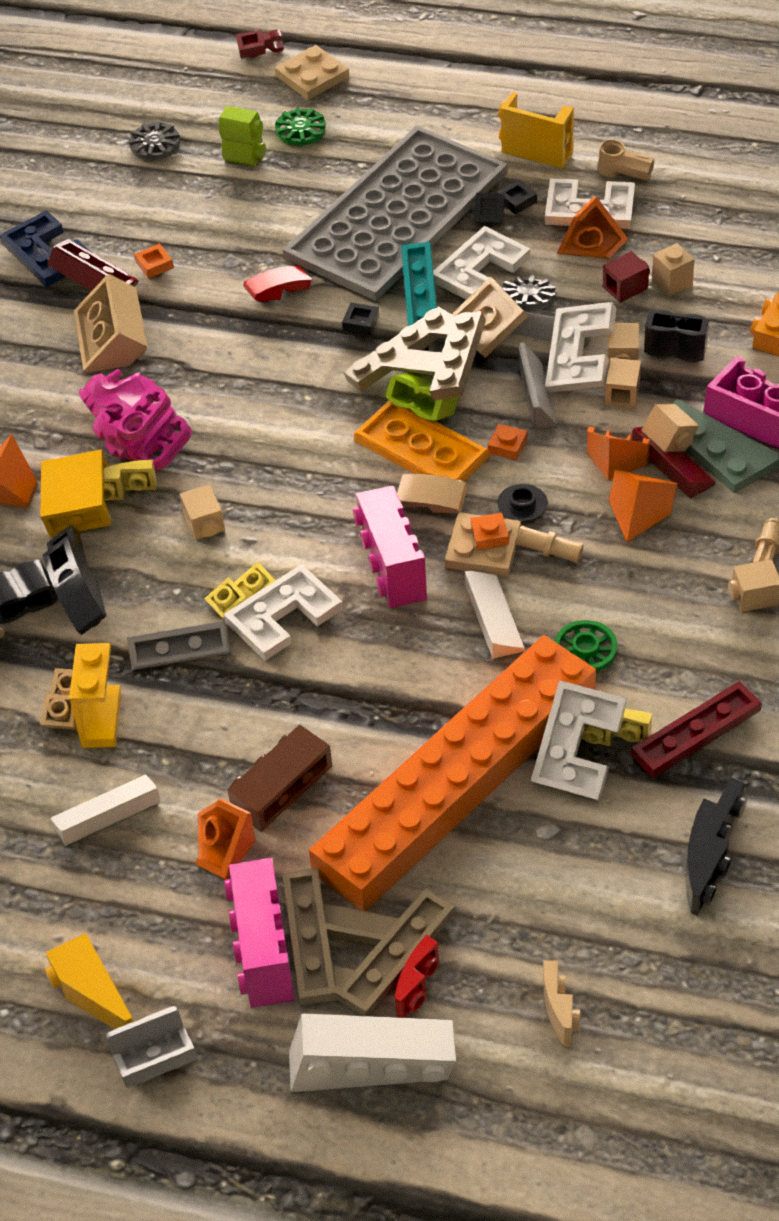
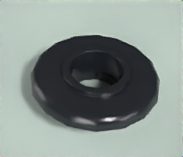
M522 483L504 489L498 497L497 504L499 511L505 518L524 523L540 518L546 511L548 500L546 494L540 488ZM527 499L529 500V502L518 503L516 502V500Z

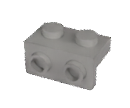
M176 1006L106 1034L114 1062L126 1088L144 1083L153 1077L198 1060L195 1048L183 1026Z

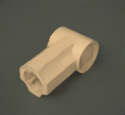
M614 139L605 140L600 144L597 170L601 175L616 177L623 174L649 181L655 164L654 157L626 150L622 142Z

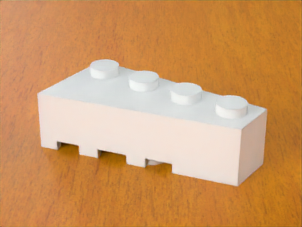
M301 1014L289 1050L291 1092L448 1080L456 1062L453 1021Z

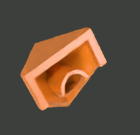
M594 196L574 216L556 254L610 259L629 239L600 200Z
M588 427L587 454L609 481L613 479L616 469L632 472L647 466L650 439L643 438L642 442L630 441L631 435H628L626 439L616 438L608 430L605 435L595 433L594 427Z
M11 433L0 447V504L29 508L38 483Z
M615 470L609 503L626 543L671 515L678 483Z
M218 799L215 803L198 812L199 857L195 864L227 879L230 876L229 865L240 863L256 840L251 813L223 799Z

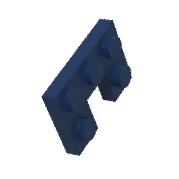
M47 210L0 234L1 244L45 287L67 277L48 265L52 250L45 242L64 232L62 224ZM78 239L72 241L77 245L83 247L84 249L88 250L89 252H91Z

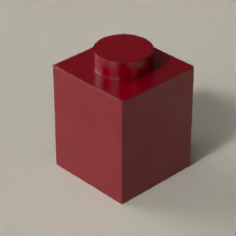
M630 251L603 265L602 287L621 303L648 289L649 266L646 261Z

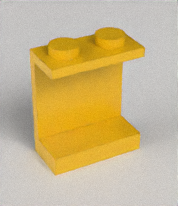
M512 92L507 100L501 103L498 111V117L501 118V128L499 130L501 152L563 169L573 153L574 108L563 105L555 118L517 109V93Z
M102 449L41 461L40 517L50 537L58 535L69 525H72L78 531L111 526V515L104 501V468L109 467Z
M110 643L76 644L69 700L82 748L116 747L122 693L120 685H107L111 652Z

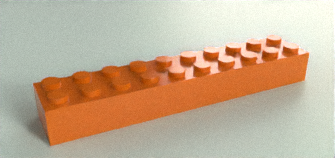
M541 636L309 849L311 869L318 868L319 879L359 910L367 911L541 746L559 680L596 690V669L547 636Z

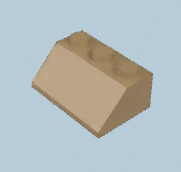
M107 274L73 311L83 371L87 373L130 366L138 357L144 354L148 347L136 287Z

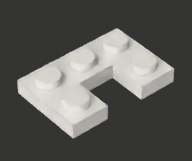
M550 178L545 225L570 226L574 216L591 200L577 198L578 180ZM607 181L605 199L600 200V202L621 229H631L635 183Z
M484 226L434 270V282L436 285L467 300L489 278L479 273L484 266L492 262L514 273L530 258V248Z
M613 302L556 309L545 383L549 393L606 387L610 361L605 354L583 357L582 355L585 337L613 334L616 307Z
M301 564L225 613L224 618L226 624L266 661L291 644L290 635L276 622L277 620L298 608L318 627L342 611L343 604L332 591Z
M559 680L531 782L600 801L609 767L577 758V751L585 725L619 734L628 699Z

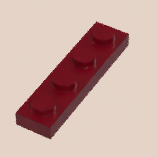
M738 681L631 747V756L654 778L760 712L762 702Z

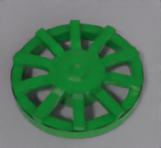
M296 107V110L284 111L275 122L276 136L282 142L293 146L312 144L321 139L326 132L324 115L314 111L313 108L300 109V107ZM312 128H320V130L316 132ZM290 130V133L287 136L283 134V132Z
M580 620L569 623L558 632L555 638V642L559 645L561 641L572 645L571 647L563 648L573 652L575 656L583 661L588 660L589 664L596 669V674L611 666L617 655V639L615 634L607 626L596 621ZM588 628L590 629V631L581 632L580 629ZM597 630L604 635L598 638L595 635V631ZM574 631L576 636L571 639L566 634ZM608 639L610 640L611 646H599ZM599 652H610L608 657H605ZM596 657V658H597L598 660H600L601 662L595 664V661H594L593 658Z

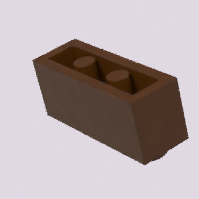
M299 724L292 732L284 734L271 751L260 756L249 771L232 782L227 790L229 802L250 812L253 826L262 832L333 766L330 745Z

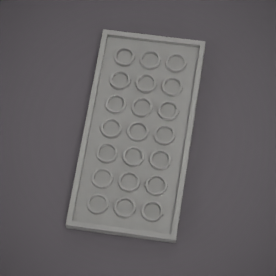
M416 125L283 249V257L292 263L377 301L403 275L401 245L430 241L432 247L475 205L476 192L487 193L508 173V164Z

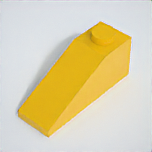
M86 933L45 952L50 965L44 969L52 988L60 987L68 1001L113 1029L133 1022L132 1016Z

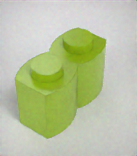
M227 105L219 116V134L222 139V156L225 161L256 167L259 160L264 158L266 145L263 143L261 136L263 122L260 121L257 111Z
M412 372L391 376L385 395L392 404L401 408H411L416 415L430 421L454 415L459 397L433 401L429 392L432 380L425 374Z

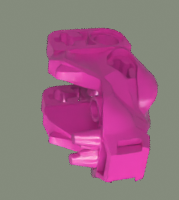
M119 369L106 377L102 373L93 375L83 389L80 388L78 394L94 415L95 420L92 429L99 439L104 438L105 446L110 454L120 457L121 460H153L155 470L166 467L192 435V429L187 421L178 416L173 407H170L171 400L166 392L158 387L153 380L142 376L140 372L120 381L122 371ZM163 449L159 457L151 459L155 451Z

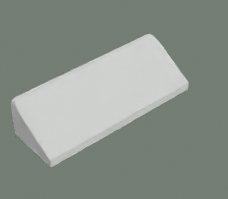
M465 571V587L492 659L524 652V645L497 576L475 571Z
M144 775L52 817L51 821L64 845L67 846L160 803V796L156 785L147 775Z

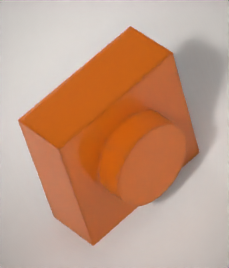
M161 244L134 254L136 264L148 279L174 268L172 258Z
M498 423L487 444L489 454L517 461L528 440V431Z
M502 513L470 518L471 530L477 550L509 545V535Z

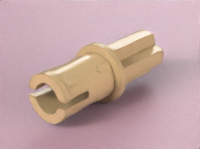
M771 518L764 522L761 536L755 541L754 548L756 554L753 563L773 560V557L778 555V519Z

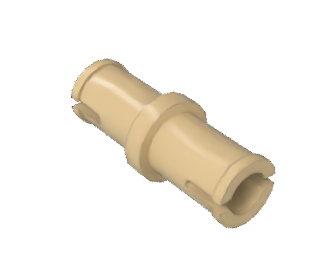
M523 525L520 527L516 539V545L543 552V556L549 558L553 555L577 564L580 561L584 544L557 537V533L550 531L547 534Z

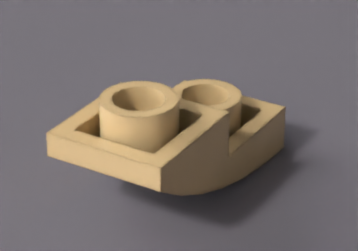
M403 474L397 495L402 507H428L433 513H458L462 510L468 484L461 480L435 475Z
M55 668L50 694L46 693L40 720L41 727L75 729L76 723L69 700L72 669Z
M543 960L544 999L548 1017L563 1046L572 1047V1032H580V1009H572L573 994H565L566 976H558V961Z

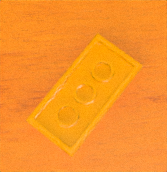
M390 401L384 404L353 433L355 442L413 474L435 475L465 482L489 458V450L436 421L425 420L419 417L411 408H401Z

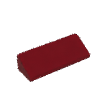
M69 239L53 246L48 260V265L91 291L107 274L134 287L139 282L137 278Z
M643 427L633 428L632 441L642 442L643 438H650L642 431ZM650 439L649 460L672 482L678 483L677 487L690 499L715 485V481L683 451L664 452Z

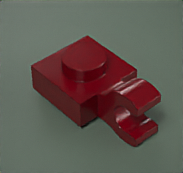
M260 29L235 35L241 59L266 54V49L272 52L284 50L282 41L274 42L275 40L282 39L279 29L262 34Z

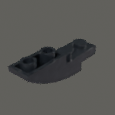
M69 525L47 542L48 551L43 554V559L52 585L76 631L83 635L89 629L96 627L107 615L97 577L88 570L79 531L72 525Z
M732 777L717 803L703 799L691 829L686 867V890L690 912L698 916L704 904H711L717 890L715 883L718 877L724 878L730 868L732 858L728 856V840L733 829L731 823L734 817L740 818L747 804V798L743 797L745 782Z

